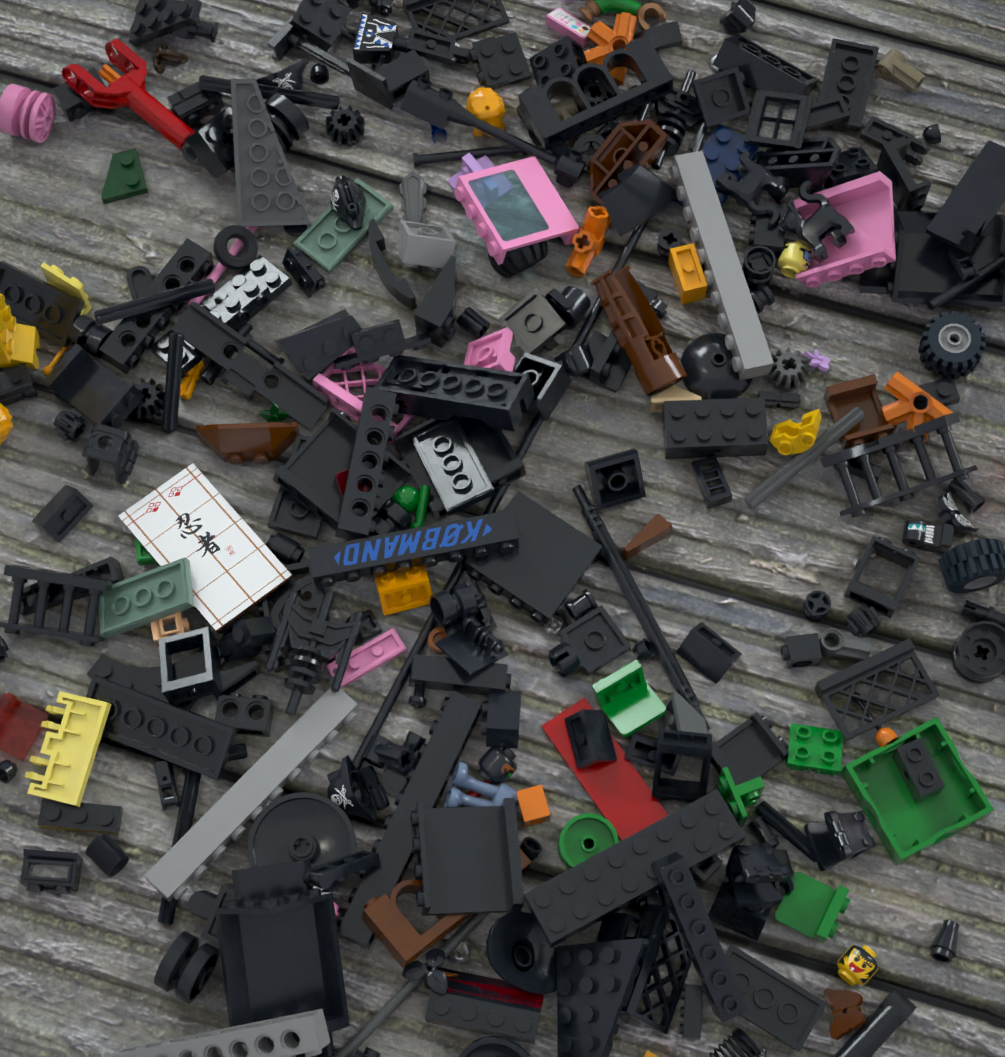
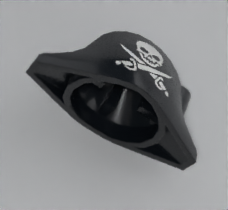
M307 57L281 71L257 79L256 82L257 84L302 90L303 73L309 63V59Z
M344 175L338 176L335 179L331 192V208L353 231L362 229L367 202L364 192L351 178Z
M349 755L342 758L340 769L327 775L330 782L327 790L328 799L335 802L346 815H359L371 822L375 821L377 815L367 787Z

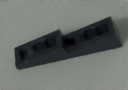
M108 557L72 572V574L113 580V584L124 580L120 562L113 557ZM37 583L29 585L23 590L20 610L22 616L35 613L39 590ZM53 583V586L49 588L46 609L62 604L64 596L63 584ZM78 587V591H75L74 600L89 596L90 594L87 593L88 588Z

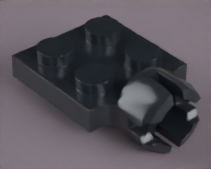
M601 605L560 630L558 635L562 642L549 651L548 658L552 667L558 665L559 669L556 672L561 677H567L576 670H583L589 676L629 651L631 645Z

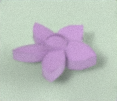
M817 349L813 354L807 351L803 353L811 360L809 365L812 369L815 370L818 367L821 371L827 372L829 370L828 364L831 360L828 357L821 356Z

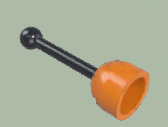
M851 698L864 711V703ZM867 709L866 716L875 719ZM876 727L875 739L879 747L887 746L899 739L894 730L888 727Z

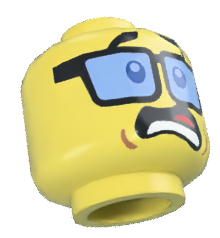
M801 241L787 243L783 247L778 259V267L783 275L796 279V274L809 270L813 260V252L802 244Z

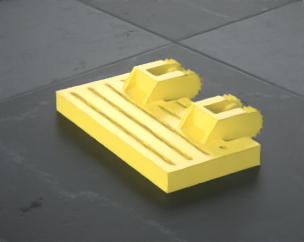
M59 691L56 702L66 705V709L47 705L45 711L52 715L63 716L61 725L51 721H42L40 726L58 732V734L46 732L40 751L43 755L51 756L50 760L31 756L29 761L34 765L46 766L45 776L30 771L25 773L24 778L42 783V785L30 783L28 794L80 807L111 704Z

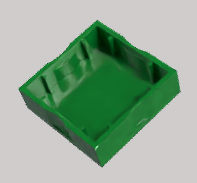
M938 717L905 733L894 743L877 748L846 764L841 771V775L895 866L981 821L994 810L974 776L963 765L957 748ZM921 738L945 787L939 794L915 804L892 758V754L896 748Z

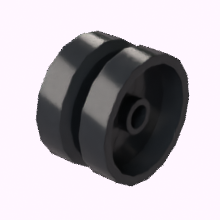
M184 931L174 940L157 969L154 984L166 992L175 988V996L190 1004L197 998L211 977L219 959L220 951L208 943L199 947V939Z

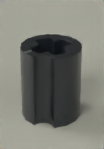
M471 307L466 308L457 320V323L476 339L481 338L490 326V322Z

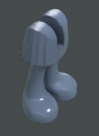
M458 762L451 777L450 785L465 788L492 799L491 801L479 799L450 787L444 801V808L501 806L504 798H515V805H519L517 790L504 783L495 786L472 778L468 774V765L463 762Z

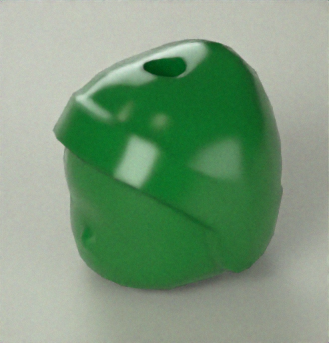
M401 486L391 497L393 502L401 506L408 514H411L418 506L420 494L413 487Z

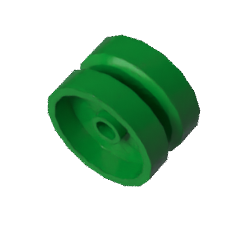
M585 813L575 816L566 823L559 835L557 850L560 861L569 870L619 843L616 829L609 820L598 814ZM586 839L587 842L592 841L594 844L591 849L584 847L583 843Z

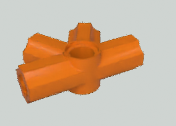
M624 12L617 14L614 30L601 21L595 22L590 28L587 38L597 47L584 51L587 64L598 63L603 65L606 55L619 47L625 48V45L633 40L637 17ZM617 67L610 71V75L618 87L624 85L627 67Z
M590 206L588 208L583 227L573 237L574 249L565 265V270L570 275L577 278L584 277L594 256L597 257L605 241V235L612 223L606 207Z
M898 371L884 387L886 391L899 399L881 407L887 423H892L893 426L907 421L906 430L913 428L915 432L914 426L954 413ZM919 395H924L928 399V406L923 410L917 409L914 404L916 397ZM928 434L924 435L926 439L924 441H928Z

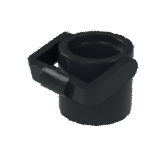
M573 286L565 287L561 293L556 289H552L545 295L548 302L567 324L565 329L568 330L576 327L591 306L589 297L582 290Z

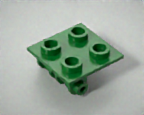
M790 723L789 754L786 758V767H790L792 771H804V768H806V773H810V769H814V774H818V770H820V774L830 775L831 777L834 774L839 775L842 767V734L839 730Z

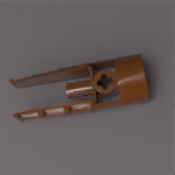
M625 266L615 274L609 269L592 280L591 284L595 285L601 304L621 348L626 351L636 371L635 375L648 397L680 382L687 377V374L676 352L673 353L656 313L629 271L630 266Z

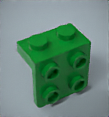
M637 660L622 666L618 671L592 685L597 705L605 712L607 718L623 737L630 736L667 712L664 703L647 684L642 666Z
M796 872L791 879L794 890L790 895L784 894L783 900L775 913V920L823 944L827 937L832 939L837 931L839 924L835 920L839 912L844 914L851 899L846 897L849 889L839 885L835 890L801 872Z

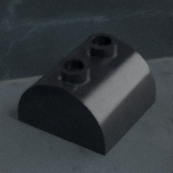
M635 448L585 462L587 482L597 510L646 497L639 455Z

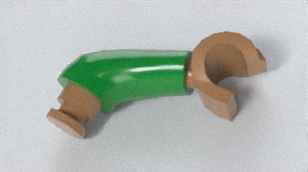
M589 0L585 4V8L581 7L579 9L582 16L588 22L593 20V16L597 17L599 14L630 13L637 17L642 31L650 29V26L645 22V19L648 17H655L659 21H666V13L658 4L647 3L642 6V4L634 0Z

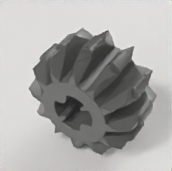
M789 347L786 349V353L779 349L776 352V356L772 355L774 364L768 379L769 381H776V388L785 385L784 388L787 391L791 385L797 389L800 383L806 381L809 366L806 365V357L799 358V350L793 354Z

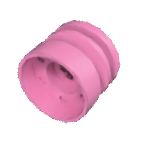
M16 84L8 85L0 98V132L16 137L22 135L23 138L38 143L44 142L49 136L55 119L56 103L54 96L38 90L31 92L29 88Z

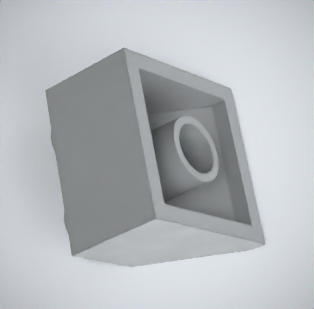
M400 220L398 255L401 261L408 267L418 268L421 265L428 266L429 269L434 271H441L450 256H453L456 244L448 228Z

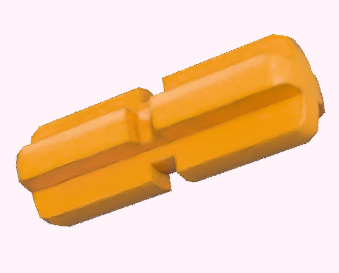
M200 361L186 373V377L183 378L180 384V398L186 400L191 398L197 385L196 381L199 380V375L205 367L203 361Z

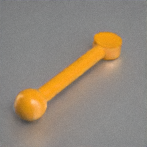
M62 347L51 363L43 368L45 375H49L53 371L52 368L68 347Z

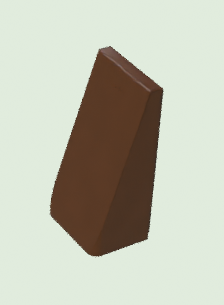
M659 513L656 514L624 548L623 558L627 560L671 534L673 526Z

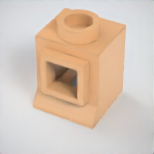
M181 612L150 623L153 641L157 648H159L158 639L172 634L191 631L188 617H183ZM176 623L177 629L164 631L165 625Z

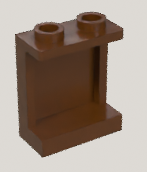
M875 374L831 385L826 388L824 399L833 424L855 407H859L865 414L861 422L839 439L843 450L861 444L865 445L892 435L894 426L892 423H887L883 414L882 405L876 392L878 382Z

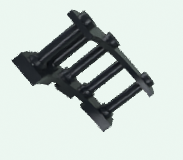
M958 413L947 414L914 426L915 432L913 428L901 433L897 432L877 439L875 442L866 445L861 444L821 458L823 468L834 465L835 470L838 469L851 508L840 511V516L851 514L852 518L866 514V508L899 498L900 502L915 497L914 492L954 479L955 483L969 479L968 473L978 470L977 466L963 468L950 432L952 430L951 425L960 422ZM934 431L941 435L954 471L939 478L936 477L924 444V440H926L924 435ZM909 440L911 445L914 444L927 480V482L911 488L907 484L896 453L897 445ZM880 450L888 458L899 492L882 497L869 460L871 459V453ZM855 459L857 463H860L872 501L861 504L848 469L850 460Z

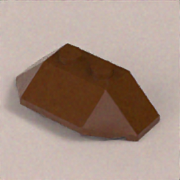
M651 119L620 122L590 159L589 195L601 206L605 207L599 193L621 183L617 174L638 163L649 169L661 154L669 135Z
M297 422L196 426L200 440L224 462L234 465L242 464L246 461H253L258 464L275 461L295 442L297 434H300Z

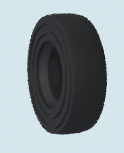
M230 225L223 228L217 234L213 249L217 260L223 266L230 269H242L250 265L256 258L258 243L254 234L246 227ZM237 238L243 242L245 250L241 256H233L229 253L227 242L230 239Z

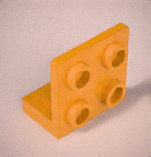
M423 565L412 567V570L407 572H398L396 570L387 572L386 575L381 577H374L384 616L430 604L429 598L432 592L426 568Z

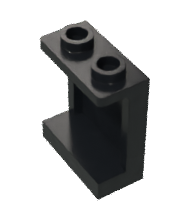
M903 136L883 144L877 167L881 173L892 181L893 201L898 210L920 211L926 201L931 182L926 180L918 184L915 183L903 162L909 146L906 137Z
M755 711L744 723L716 743L712 742L710 763L719 775L722 768L728 767L736 786L760 776L762 777L783 762L789 754L787 751L788 745L781 736L776 737L772 732V725L764 715L760 716Z

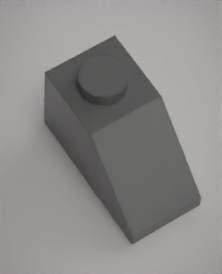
M673 692L664 704L667 709L666 714L662 716L664 728L666 730L709 734L705 719L679 693Z

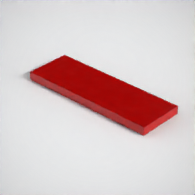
M584 697L543 724L541 729L602 816L609 820L616 829L618 839L622 841L665 818L668 814L657 798H652V791L630 760L624 759L625 753L612 735L611 738L617 760L613 762H598L586 769H577L564 719L583 709L594 710Z

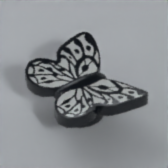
M951 490L938 497L939 505L943 509L938 513V517L943 525L944 523L952 524L961 530L977 532L979 530L958 511Z

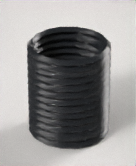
M107 833L95 838L85 852L107 877H113L118 874L130 859V856Z

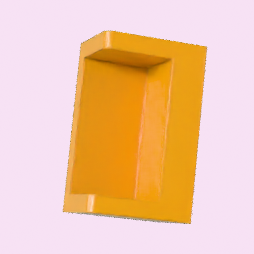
M694 243L671 248L668 263L681 304L705 299L708 285Z

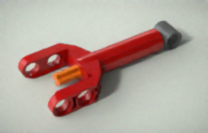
M113 39L105 45L109 61L126 74L120 76L106 64L103 65L98 75L109 83L108 88L78 64H70L62 69V77L67 85L93 107L113 109L128 106L182 151L183 157L188 163L194 165L200 162L199 158L185 141L195 131L146 91V61L122 41Z

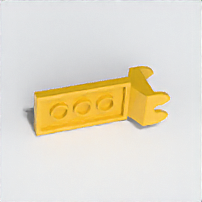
M0 293V368L15 367L26 363L27 367H30L32 370H38L39 361L36 349L41 348L39 333L36 327L17 324L16 317H13L11 314L10 306L5 303L4 294Z

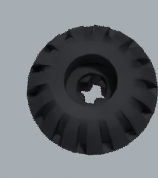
M526 223L506 233L501 238L503 241H509L540 232V229L531 223ZM545 240L507 251L501 265L497 264L489 252L488 257L491 266L497 273L503 277L510 278L543 260L547 256L548 245Z

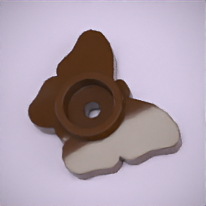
M825 989V999L834 1009L832 1016L835 1017L830 1028V1036L834 1040H839L844 1035L849 1034L852 1029L856 1030L866 1022V1016L861 1012L862 1009L860 1007L863 1003V997L861 994L849 990Z

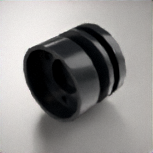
M273 93L264 103L285 154L286 150L293 146L292 141H298L308 131L309 123L305 115L292 101L279 93Z
M981 621L971 624L961 633L951 648L950 659L953 669L962 679L969 683L984 684L991 682L1005 670V628L995 622ZM976 652L978 654L983 653L984 657L983 659L981 657L976 658L974 654Z

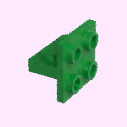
M724 767L721 769L716 789H718L722 798L726 799L729 810L739 827H744L748 818L745 808L758 803L757 799L761 797L765 785L760 776L735 786L728 767Z

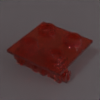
M9 692L8 694L3 693L0 698V750L23 761L42 729L40 727L42 721H47L50 715L18 700L15 695Z

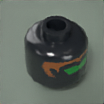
M490 747L478 761L480 767L478 772L492 785L495 783H505L517 770V763L514 761L517 755L510 748Z

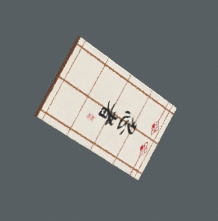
M193 463L118 516L159 566L184 557L190 561L194 607L216 633L292 578V574Z

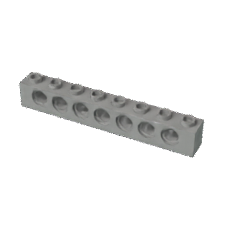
M323 1009L122 1048L109 1057H192V1053L196 1057H221L217 1052V1047L222 1051L223 1057H296L297 1054L305 1053V1057H312L321 1054L322 1048L331 1042ZM293 1032L299 1036L300 1042L293 1038ZM267 1037L273 1041L274 1047L268 1044ZM242 1042L248 1047V1052L243 1049Z

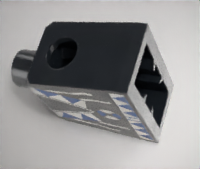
M361 13L353 46L354 60L360 64H377L380 55L383 54L385 55L383 64H388L393 61L395 51L405 52L408 38L398 37V26L395 22L367 13Z

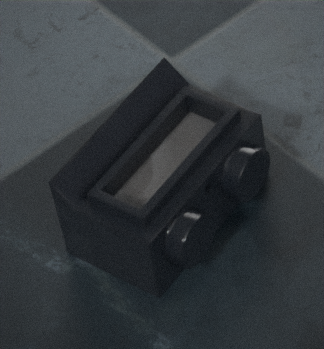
M23 849L24 860L20 883L27 887V891L43 892V888L54 889L53 892L57 894H70V890H79L83 858L78 853Z

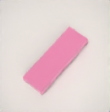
M394 628L352 651L340 688L349 685L407 652L405 645ZM336 660L326 665L331 677H334L333 669L337 668Z

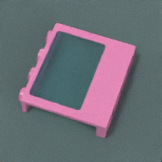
M535 156L465 174L458 178L454 189L455 197L463 205L466 216L469 220H472L478 236L484 240L490 256L494 257L498 265L503 264L507 251L559 236L565 245L573 244L572 240L574 235L578 234L579 226Z

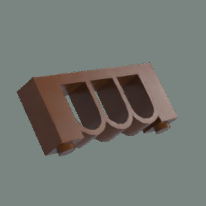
M520 849L523 875L528 871L531 861ZM415 879L404 880L398 883L392 890L390 899L386 894L379 899L376 896L370 899L364 905L365 910L362 915V920L403 969L472 915H436L440 921L420 936L396 905V899L404 893L416 894V890H420V880Z

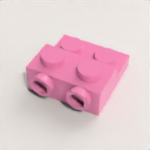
M506 327L468 343L464 365L512 372L515 357L510 353L513 332Z

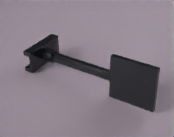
M292 17L268 41L267 45L274 50L271 54L273 59L280 61L292 47L296 50H302L341 74L349 76L352 79L354 89L389 110L394 107L386 78L350 57L346 60L347 64L305 41L304 37H302L305 33L289 24Z

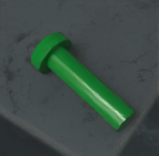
M421 485L415 522L410 523V529L427 526L424 524L431 491L430 486Z

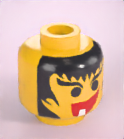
M851 945L838 959L837 967L839 970L837 973L852 987H855V985L864 986L878 970V964L875 960L877 955L866 945H863L862 948L857 945Z

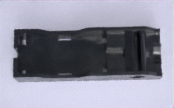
M404 355L395 356L374 389L397 394L395 403H399L398 413L446 421L453 415L481 419L491 428L513 432L516 431L523 419L520 400L523 409L528 410L535 398L529 374Z

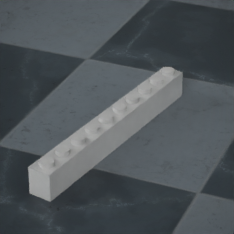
M696 151L674 156L672 166H670V176L672 180L676 181L677 198L683 203L684 219L690 224V237L693 243L696 242L698 248L697 255L700 264H703L707 285H710L712 291L711 301L714 307L717 306L719 312L718 323L720 328H724L726 334L725 344L733 355V369L739 373L741 380L768 375L774 362L703 151Z
M330 687L144 875L146 881L169 903L174 898L176 900L181 898L188 890L186 885L193 878L198 880L208 869L206 865L212 859L217 860L224 854L227 849L225 845L231 839L236 841L245 832L246 828L244 826L251 819L255 821L269 800L275 801L283 793L282 787L288 781L294 782L301 775V768L307 762L311 764L317 759L321 753L319 749L325 743L330 745L338 737V730L344 724L348 726L355 720L358 715L356 713L358 704L341 688L339 692L334 693Z

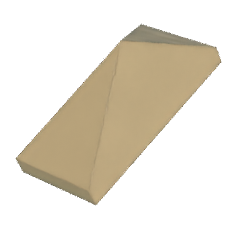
M673 385L651 398L650 412H662L664 401L702 400V397Z

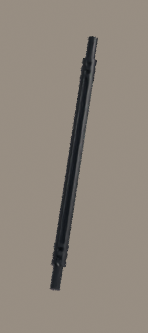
M581 485L572 488V491L582 508L581 513L595 540L603 546L602 553L676 692L705 719L695 692L595 505H591ZM705 719L707 731H709L711 728Z

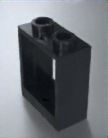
M873 536L844 596L861 605L865 604L868 608L872 606L876 612L891 619L920 558L909 549H900L892 545L886 538ZM872 553L907 569L893 599L858 582Z
M209 627L196 628L193 631L172 634L158 639L162 693L169 703L178 704L222 693L217 639ZM204 646L206 672L173 680L171 655Z
M658 729L652 780V798L681 800L692 803L706 795L712 754V734ZM663 753L702 757L699 782L660 778Z

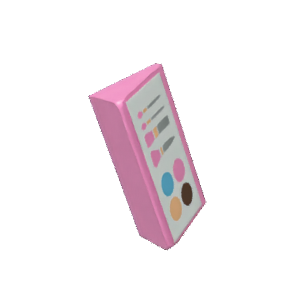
M560 7L546 16V26L564 37L569 36L579 43L582 48L590 41L587 38V34L591 26Z

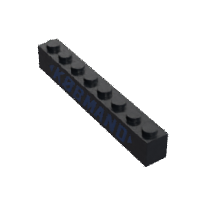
M512 509L308 548L315 586L330 587L336 582L344 580L346 582H355L360 580L361 577L370 575L372 577H381L386 575L387 572L396 570L398 572H407L412 570V567L422 565L423 567H433L438 562H459L464 557L469 556L480 558L487 556L489 552H510L515 547H519V537Z

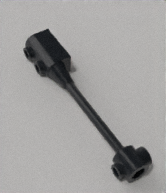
M422 77L418 78V81L413 80L410 83L404 96L401 110L440 129H444L450 122L479 129L552 164L554 174L557 175L555 180L561 186L571 188L579 181L586 166V162L582 160L583 154L579 151L570 150L569 154L563 152L559 156H555L476 118L474 114L452 98L454 93L447 88H440L439 91L431 88L432 82Z

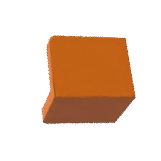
M542 784L517 791L524 828L550 821V812Z

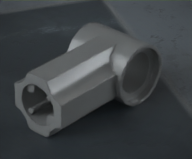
M835 628L826 629L819 638L821 654L825 658L836 656L856 661L869 658L872 645L871 639L843 634ZM825 639L833 640L836 647L827 646Z

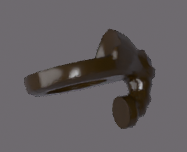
M161 44L152 55L154 70L159 74H162L165 70L164 65L160 64L161 60L177 64H185L189 60L188 56L169 50L166 44Z

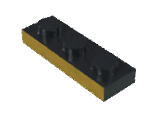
M42 799L38 826L42 828L119 835L123 808L121 806L81 803L80 807L49 799Z

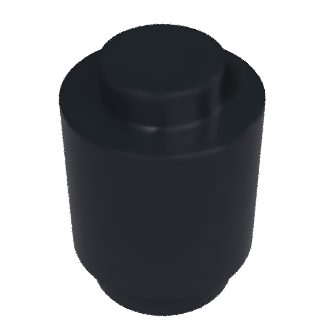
M280 532L276 536L272 534L266 543L269 550L285 565L299 563L305 553V549L301 547L299 542Z

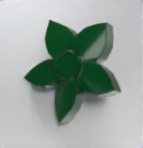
M274 402L270 410L260 411L259 414L267 422H283L290 413L279 412V406Z

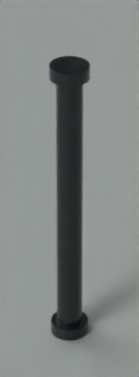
M512 145L423 155L413 153L415 168L419 167L420 164L462 160V157L468 153L474 159L483 156L494 157L521 153L525 156L528 153Z

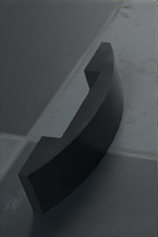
M375 219L370 220V251L380 280L399 302L412 310L417 308L416 297L406 278L395 280L381 251L386 250L384 236Z

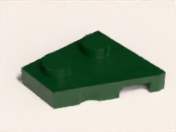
M137 149L114 153L101 195L103 204L148 193Z

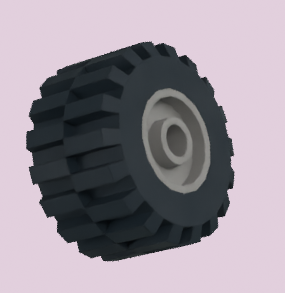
M951 311L949 315L946 312H942L939 318L934 316L930 323H927L918 348V353H921V363L926 362L925 368L927 371L932 369L934 370L932 375L936 377L938 374L943 375L942 379L952 376L953 380L959 379L960 374L964 378L968 376L970 371L973 372L986 345V342H984L986 338L985 333H981L982 326L975 324V318L971 317L969 319L966 317V313L962 312L961 315H957L956 311Z
M985 538L969 541L951 548L939 558V564L949 592H975L994 586L1005 579V549L1002 541L999 539Z

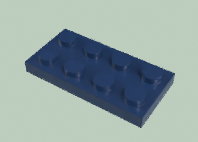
M718 124L701 151L704 153L721 207H723L730 195H727L715 185L716 179L723 172L727 174L731 172L734 175V179L739 181L742 177L736 170L741 163L739 156L747 150L750 153V160H753L760 147L745 144L744 136ZM677 197L673 200V202L683 206L682 201H679Z

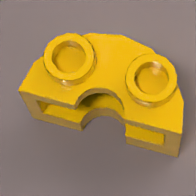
M817 409L803 414L801 423H794L789 419L775 424L769 441L782 455L803 453L814 445L822 419L820 410Z

